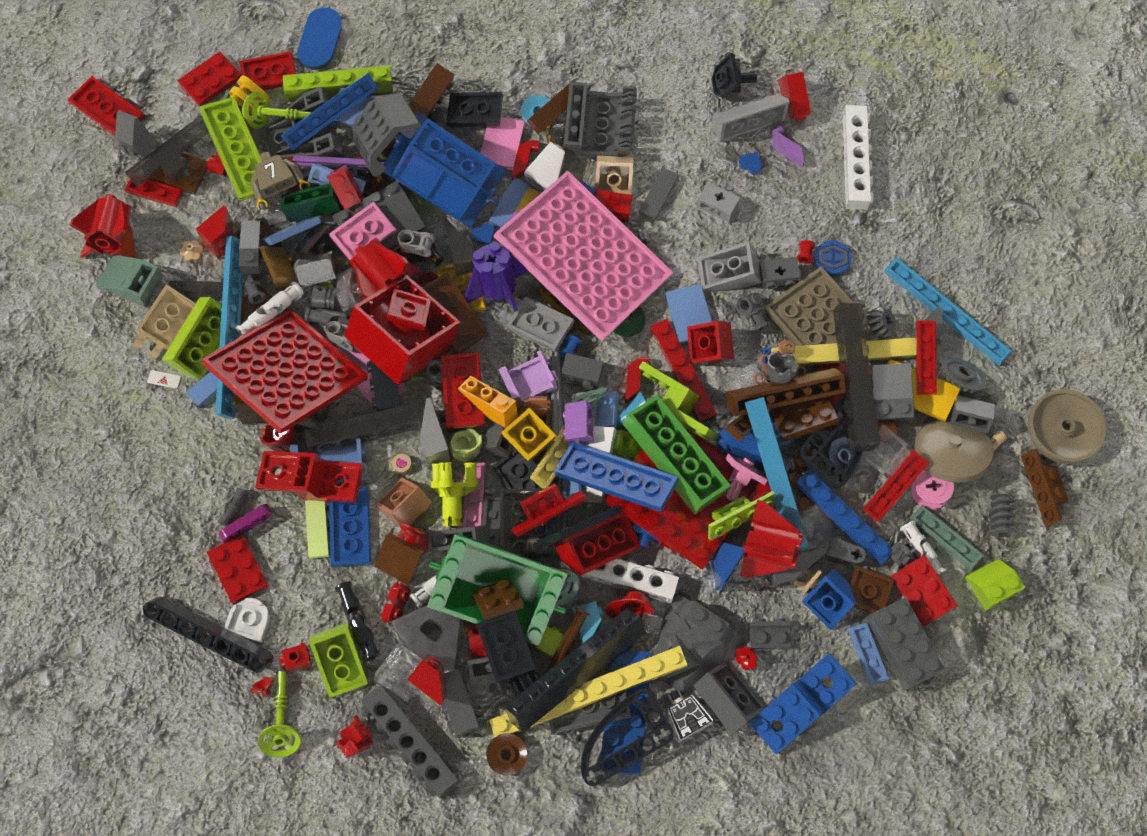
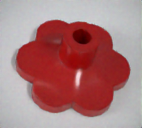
M746 646L736 650V662L744 670L757 667L756 661L758 657L750 647Z
M264 677L260 681L255 682L250 692L252 694L262 692L264 697L270 695L271 691L269 688L272 686L274 678Z

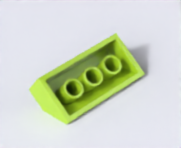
M200 297L162 361L175 370L200 381L208 371L202 365V358L217 351L220 346L222 305L211 297Z

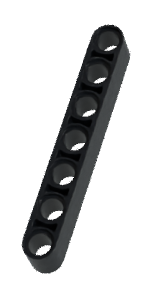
M156 597L143 606V613L148 619L253 672L260 673L273 663L274 658L269 650L164 597Z

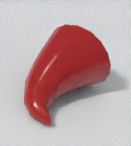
M404 523L400 524L402 530L398 533L397 537L419 548L424 553L428 548L426 532L418 527Z

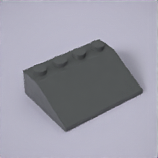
M396 181L364 198L361 202L332 216L338 228L369 204L375 202L397 229L396 233L382 242L387 249L399 244L398 234L401 231L421 232L426 229L410 200Z

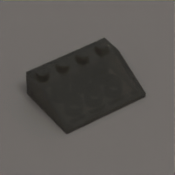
M500 489V549L553 568H560L561 559L554 543L540 547L538 542L539 539L560 531V516L549 519L548 523L544 526L531 529V532L523 537H517L511 531L512 528L528 520L520 502L543 489Z

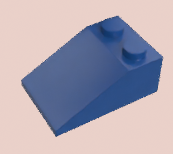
M725 428L719 433L715 446L724 455L729 453L743 460L746 457L755 463L754 467L765 472L757 442L752 433L741 442H738Z

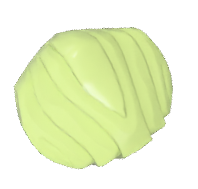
M472 428L456 432L449 444L451 455L456 460L464 462L475 459L482 449V437Z

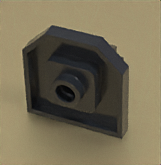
M730 53L714 68L711 78L713 93L721 98H725L734 89L740 87L741 83H756L757 74L755 72L741 73L740 69H737L735 54Z

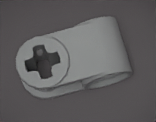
M403 230L398 234V242L401 250L405 253L430 257L432 253L431 246L435 242V236L426 232Z
M331 321L326 324L324 331L330 343L347 351H352L354 348L353 344L344 337L347 325L337 321Z

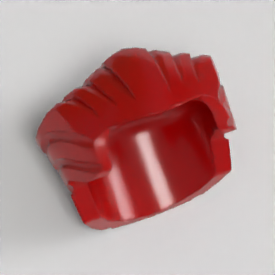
M265 425L260 440L273 451L285 452L294 443L296 430L294 427H291L280 434L271 425Z

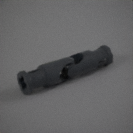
M343 582L335 587V591L340 595L342 600L341 606L349 625L354 628V638L357 645L362 649L364 661L373 660L380 656L381 652L375 646L373 641L375 638L371 629L365 624L366 617L358 597L353 593L351 588L352 582ZM359 610L362 615H354L350 620L352 611Z

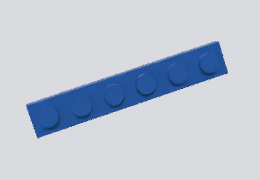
M366 73L281 134V137L290 150H294L377 90L378 86L370 74Z
M810 469L795 482V485L858 546L862 547L879 566L892 555V548Z

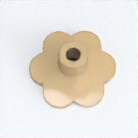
M197 240L186 241L180 249V254L184 256L186 261L198 260L204 249Z

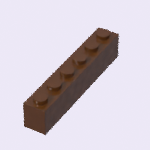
M436 63L409 103L415 115L419 112L426 118L433 117L437 110L435 109L436 105L442 104L446 97L444 93L446 90L450 91L455 84L453 81L455 74ZM392 139L381 153L388 158L394 149L393 146L396 139Z
M836 368L796 376L788 384L768 382L726 391L728 410L735 416L748 414L745 402L762 397L765 399L767 409L846 393L844 374Z

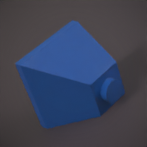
M722 542L713 554L710 564L718 591H722L744 554L742 547Z
M833 569L817 584L802 603L831 630L856 604L849 583Z

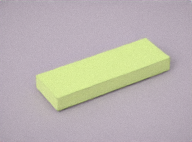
M307 500L305 501L309 559L329 557L326 502Z

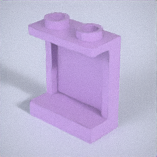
M540 350L537 351L538 357L507 371L506 366L498 369L512 399L516 401L517 407L524 405V398H528V396H542L558 388L555 382L558 380L554 370H549L548 366L551 363L547 355L543 356Z

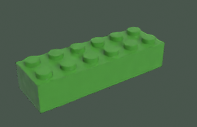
M658 395L627 414L622 424L660 471L678 477L679 482L675 490L694 514H697L726 493L731 485Z

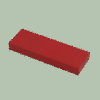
M131 175L125 188V192L176 208L184 193L180 188Z

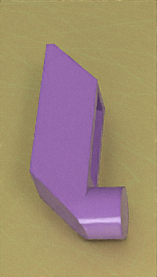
M776 125L771 131L774 149L802 167L804 164L802 147L783 136L784 129L780 125Z

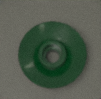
M640 307L635 309L629 315L630 318L625 319L613 332L622 337H632L640 333L645 325L643 310Z

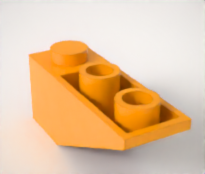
M472 376L458 388L489 419L505 428L518 416L515 400Z

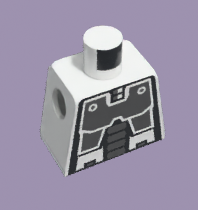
M678 690L667 695L673 706L667 709L666 714L678 743L712 724L713 719L693 695L683 699Z

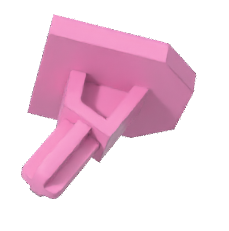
M729 453L725 459L734 467L729 479L731 486L726 494L727 500L731 502L737 500L742 487L747 486L751 478L763 485L768 481L754 467L755 463L745 457L743 460Z

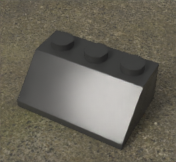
M728 661L706 673L693 685L698 695L705 700L710 710L716 714L723 723L724 728L731 735L743 728L765 709Z

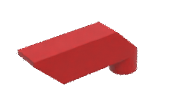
M529 140L518 146L511 175L512 181L514 177L519 179L524 176V172L528 168L531 151L539 152L540 141Z
M640 356L628 365L625 403L631 401L639 393L641 374L639 366L642 361L649 365V357Z

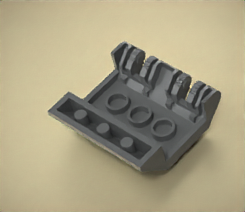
M570 82L564 146L582 157L597 158V155L625 157L632 154L633 139L629 136L634 134L636 107L632 105L637 100V88L623 86V94L587 91L588 83Z
M400 93L375 97L372 101L368 102L362 114L355 118L352 127L354 143L373 176H380L387 168L380 162L378 156L397 133L401 132L411 139L422 124L404 96Z

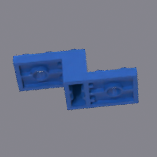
M829 652L799 680L791 684L749 724L777 755L856 686L857 683ZM825 676L833 680L832 687L824 685L823 678ZM774 720H780L782 722V730H776L774 728Z

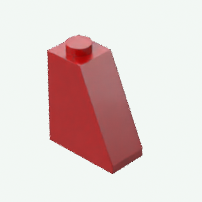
M804 73L787 74L778 79V85L782 96L790 101L787 110L789 119H795L796 122L806 120V116L811 114Z

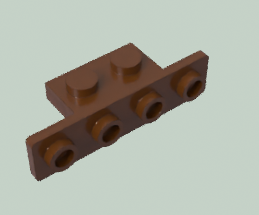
M1032 449L1021 455V459L1046 527H1050L1062 521L1058 504H1065L1069 500L1057 467L1043 466L1038 449Z

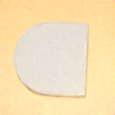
M246 598L231 608L224 628L245 639L263 643L270 622L269 611L260 600Z

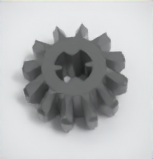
M886 306L872 309L867 316L869 320L867 324L870 327L869 331H872V335L877 336L878 339L892 336L895 334V330L898 329L896 326L898 321L895 320L896 314H892V309H888Z

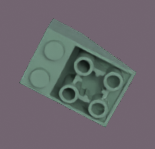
M113 255L95 286L146 307L163 275L158 266L147 261Z

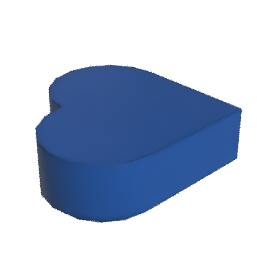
M758 152L742 155L739 159V167L743 170H748L750 174H758L761 170Z
M484 223L481 227L474 228L471 233L472 240L484 245L491 244L494 236V226L490 223Z

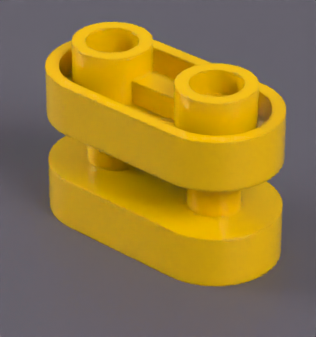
M241 76L237 81L240 88L233 86L229 91L230 97H234L236 103L242 107L246 97L254 92L262 93L270 100L269 95L246 76ZM260 97L255 98L256 100H263ZM251 103L249 106V115H252L253 105Z

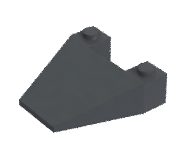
M318 87L303 94L287 108L289 110L293 108V110L297 109V111L313 112L330 100L331 95L322 87ZM276 116L261 128L266 152H270L272 157L275 155H279L282 159L293 158L295 155L344 157L341 141L332 133L322 136L321 130L294 150H290L281 134L302 119L300 118L294 120V118L290 119L288 117L286 119L282 116Z

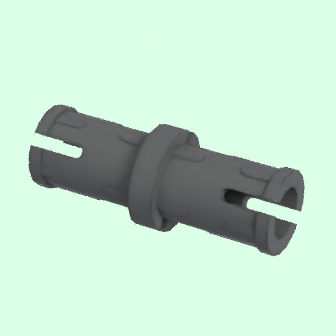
M236 488L234 495L226 503V508L218 523L224 527L232 523L233 518L240 512L241 504L248 495L246 491Z

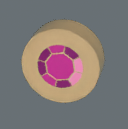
M406 454L396 455L392 460L394 471L398 474L409 472L412 467L410 457Z

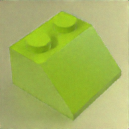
M1000 559L965 576L985 611L1012 598L1026 588L1015 570Z

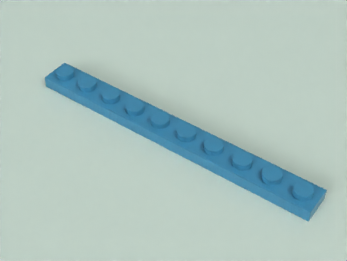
M232 235L226 237L219 349L240 338L235 327L240 326L243 274H241L239 268L240 239ZM217 379L215 415L229 420L234 419L236 407H233L232 396H235V393L219 379Z

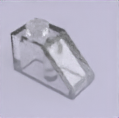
M353 267L338 274L335 295L343 312L353 309L354 305L365 299L361 294Z

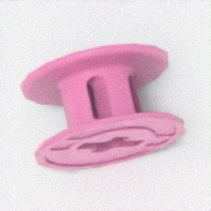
M925 470L914 480L911 487L914 501L919 506L924 505L930 510L939 509L944 506L954 492L953 482L938 479Z

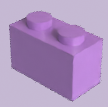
M587 400L565 404V411L563 412L565 421L564 439L569 444L572 441L582 445L594 443V407Z

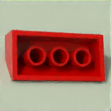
M621 513L554 542L561 561L580 576L641 547L630 520Z

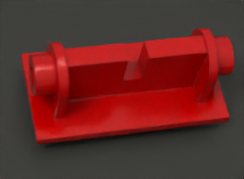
M402 582L400 584L394 583V586H391L387 600L392 601V604L385 603L380 615L382 617L381 621L385 623H392V621L403 616V610L406 602L409 600L411 589Z

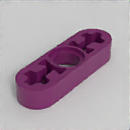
M263 504L223 528L218 535L223 543L264 522L273 515V511L268 504Z

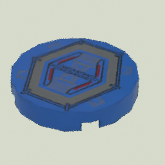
M830 240L819 245L815 252L814 261L817 268L822 266L830 276H837L849 268L852 257L846 245L839 241Z

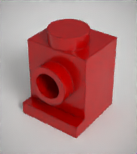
M305 642L301 643V645L282 650L283 655L279 656L282 668L286 667L288 673L312 666L309 650ZM297 654V658L295 660L290 659L292 655Z

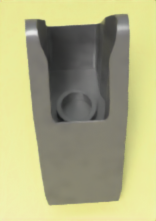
M425 606L392 621L393 627L402 643L418 659L422 661L426 655H434L441 661L440 665L443 666L445 671L456 670L462 625L461 618Z

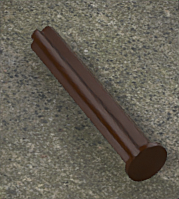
M575 607L576 612L546 672L568 655L587 615H590L589 613Z

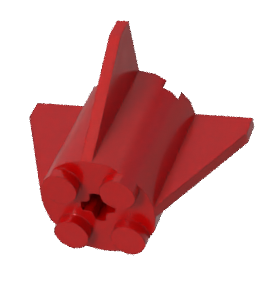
M107 194L105 197L97 199L71 219L70 226L85 234L84 240H86L80 257L84 258L92 252L98 254L110 252L109 255L118 254L120 256L136 258L129 221L132 207L129 204L117 199L112 194Z
M378 238L372 239L367 245L361 244L355 250L357 254L349 261L355 270L361 294L365 299L404 275L412 278L421 272L417 266L408 262L403 256L387 249Z
M757 500L751 523L753 527L749 531L747 541L743 547L745 554L740 576L746 578L789 570L791 568L795 569L800 554L796 550H800L804 533H801L799 529L768 503Z

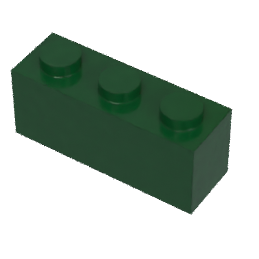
M331 183L283 194L281 196V210L290 223L341 211V202Z

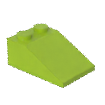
M349 623L310 636L309 644L329 698L368 684Z

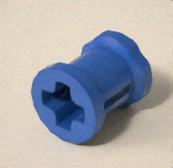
M568 335L564 349L561 350L560 354L563 357H566V353L576 355L578 347L582 344L581 339Z

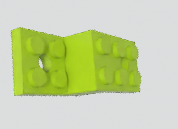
M642 361L639 366L644 371L642 375L667 389L662 401L674 416L679 419L678 421L682 426L707 441L710 438L716 441L719 434L688 416L700 396Z

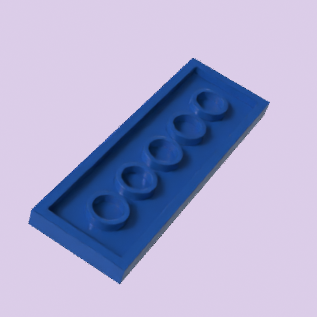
M573 441L554 471L555 476L659 512L663 511L679 482L677 476Z
M624 650L610 662L609 673L652 657V653ZM649 682L626 690L627 696L642 688L649 690ZM641 692L639 693L640 698L638 701L645 703L646 707L642 709L646 712L648 694L644 695ZM635 702L630 705L632 718L612 721L603 730L600 761L644 736L646 721ZM644 739L641 741V745H640L641 748H642V750H643ZM627 749L623 752V759L630 762L634 759L635 754L632 750ZM642 759L619 773L640 776ZM607 760L604 767L606 771L613 772L616 770L617 765L614 760Z

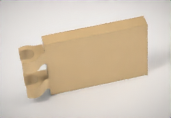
M166 284L136 328L135 332L139 336L132 347L139 350L145 339L155 344V347L148 357L155 361L162 349L167 352L196 303Z

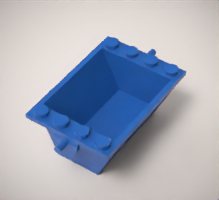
M418 112L416 116L422 126L411 139L402 133L394 137L396 139L393 146L394 149L383 163L387 167L383 172L470 228L489 201L498 206L500 201L492 196L506 170Z

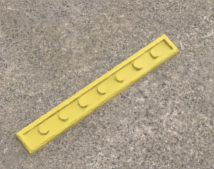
M916 338L795 346L793 356L798 366L916 357ZM778 347L772 348L771 353L774 351H779Z

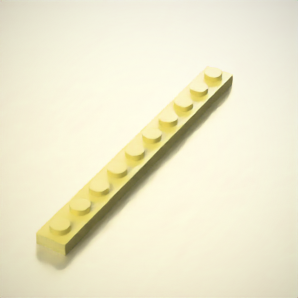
M675 647L585 682L531 727L687 667L688 665L681 647ZM507 713L489 720L495 737L504 733L515 734L520 732L510 722Z

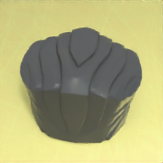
M779 351L769 354V380L778 384H788L796 376L798 364L793 354L782 355Z

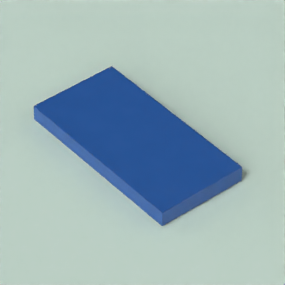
M359 488L356 503L329 501L332 568L371 565L369 489Z

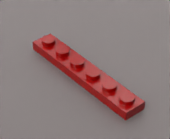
M668 319L651 325L650 330L677 382L700 396L692 408L697 421L703 423L717 417V413Z

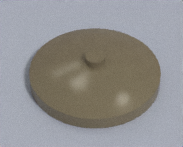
M1060 389L1044 394L1036 401L1028 415L1027 428L1034 446L1044 456L1059 463L1076 464L1088 460L1101 448L1106 437V422L1100 408L1089 397L1074 390Z
M946 419L945 422L941 420L933 421L925 425L918 432L914 450L929 462L924 470L938 479L948 482L972 481L985 474L992 463L993 445L985 432L950 424L951 419Z

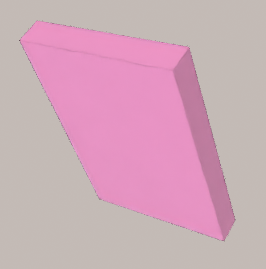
M501 117L500 126H487L481 154L503 169L513 170L525 121Z
M372 202L332 231L329 236L350 261L357 254L355 250L361 244L367 245L374 238H378L382 243L396 233L397 229L376 203Z

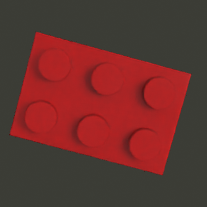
M219 51L181 77L177 82L199 107L235 84L242 75Z
M243 534L207 551L232 605L269 587Z
M926 555L921 556L891 575L904 598L908 599L923 627L958 607Z

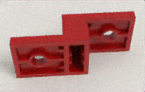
M264 451L255 488L264 491L294 492L303 500L356 503L364 465L361 463L327 462L316 453ZM279 467H282L281 473L275 475V471ZM341 478H344V483L341 486H338V481Z

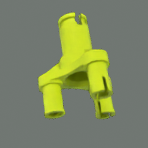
M452 462L432 464L433 481H431V488L439 494V497H442L443 526H462V496H466L479 487L477 463H464L465 481L454 482L452 480Z

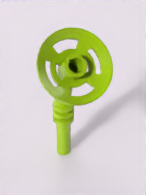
M258 92L249 94L244 100L242 114L246 124L254 129H261L269 122L271 115L282 116L286 119L289 117L296 120V118L303 119L312 113L297 111V109L293 110V108L290 110L289 108H271L268 98ZM260 97L263 100H256L255 98ZM250 103L253 105L252 115H249ZM253 121L262 122V124H255Z
M283 671L278 672L277 695L275 696L277 699L275 700V703H277L275 705V708H277L276 725L265 728L258 738L259 748L262 752L272 757L289 756L296 752L300 746L299 733L294 728L284 725L285 708H287V705H285L287 700L285 699H287V696L285 695L286 672ZM266 734H268V735H267V742H268V743L265 744V742H264V736H265ZM292 734L295 736V741L293 744L291 743ZM273 746H278V747H280V746H285V747H286V749H283V750H275V749H272V748H273Z

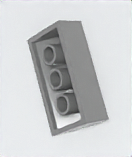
M780 94L768 95L764 99L753 100L746 105L735 106L724 112H717L712 117L711 125L719 142L785 121L790 101Z

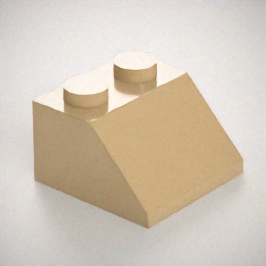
M597 155L595 191L598 189L631 195L633 157Z

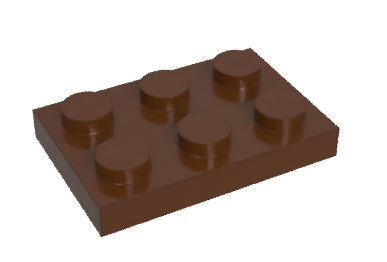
M159 145L144 173L145 179L180 188L184 192L195 195L207 172L208 161Z
M828 397L770 410L783 441L839 423Z

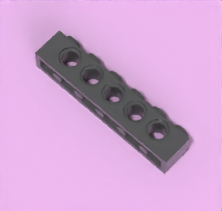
M381 685L361 700L364 705L361 709L368 718L371 715L376 720L374 725L381 733L384 731L387 733L389 738L386 740L394 749L396 747L400 749L402 754L399 756L407 765L409 763L413 765L415 769L412 772L419 781L422 779L426 781L428 786L425 788L432 797L437 795L440 799L459 783L455 775ZM380 707H387L388 712L384 716L377 715L378 709ZM394 722L401 724L400 729L396 732L390 731V726ZM406 738L414 740L413 745L409 748L403 746V741ZM419 754L427 756L426 761L422 764L415 761ZM431 770H438L440 772L437 779L431 780L428 777Z

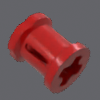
M802 240L799 242L800 252L797 256V261L810 264L813 262L812 253L815 243L810 240Z

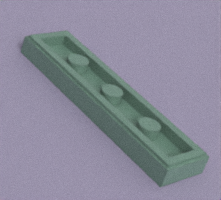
M924 505L910 518V522L915 520V525L970 571L983 558L984 554Z

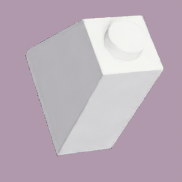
M550 142L525 170L524 181L541 193L561 177L565 161V151L563 148Z

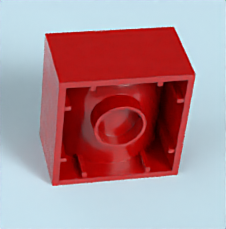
M404 275L354 305L344 337L399 385L425 368L430 361L437 360L441 355L449 352L461 322L408 275ZM394 289L431 299L424 331L386 320Z

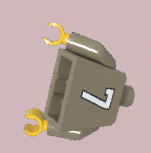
M264 152L260 155L262 162L255 165L256 171L253 173L251 181L255 198H258L257 208L259 210H262L260 207L262 201L265 202L266 208H268L269 203L265 200L266 198L298 185L296 181L300 183V190H303L301 188L303 183H306L310 188V183L304 181V176L295 163L288 159H282L279 155L272 157L270 152Z

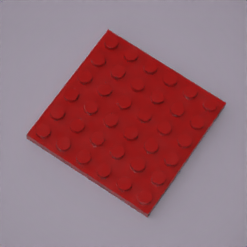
M292 309L285 311L202 358V365L280 434L368 379L366 372Z
M685 428L731 485L729 479L734 467L725 459L727 455H724L709 442ZM643 449L633 461L659 470ZM751 478L747 486L742 487L737 499L742 496L749 499L759 482ZM675 489L662 512L610 494L604 501L612 508L619 505L622 515L702 570L728 533L726 532L711 541L708 539L709 524L715 522L712 518V512L731 503L726 498L728 490L723 496L697 514L692 512Z

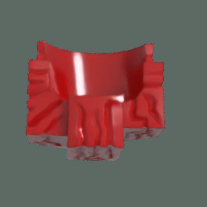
M357 715L353 717L354 721L349 726L339 732L342 738L336 742L346 758L366 750L373 743L371 739L372 734Z

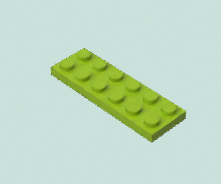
M230 97L199 106V111L238 200L243 201L255 197L251 181L253 173L256 171L255 165L262 161L235 98Z

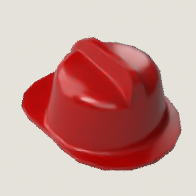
M638 591L627 592L620 600L609 603L605 609L606 614L613 619L627 607L638 614L641 620L652 617L654 613L653 607L649 604V596Z

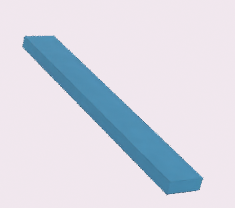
M897 257L884 270L889 277L932 312L940 306L942 308L943 321L997 365L1000 366L1011 354V349Z
M762 397L745 402L771 492L775 493L774 502L777 512L799 529L801 533H804L765 399ZM805 533L800 550L797 549V552L809 549Z

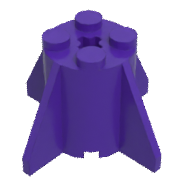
M492 242L473 253L474 269L464 297L468 303L482 296H485L487 299H496V301L506 299L514 312H516L518 308L512 296L517 286L516 278L529 271L499 242Z

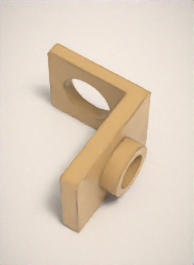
M808 570L805 573L807 580L805 582H798L796 580L794 584L807 593L810 588L813 590L820 582L819 577L822 572L818 570L814 575Z

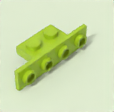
M772 491L757 500L765 501L773 508L775 493ZM742 496L712 512V518L715 522L709 524L708 539L711 541L731 529L739 527L748 520H752L757 500L750 502L745 496Z

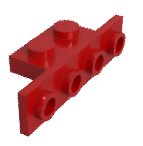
M552 484L520 502L528 520L512 528L511 531L517 537L526 536L531 532V529L544 526L553 517L562 516L565 510L571 507H578L587 497L579 491L563 500L557 485Z

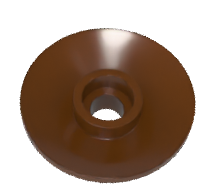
M510 733L500 734L489 743L486 750V759L494 772L505 776L513 775L524 767L527 761V748L523 740L518 736ZM504 752H510L511 757L509 759H505L503 757Z

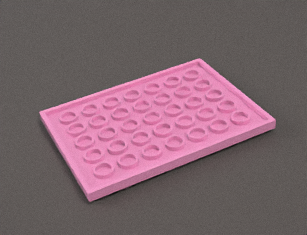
M566 171L493 236L601 341L673 274L672 270L569 171Z

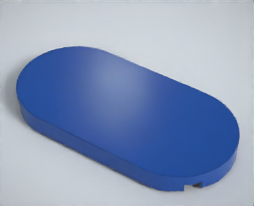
M327 7L318 8L312 11L307 18L297 54L302 65L308 69H322L323 66L330 64L333 59L342 29L341 17L334 9Z

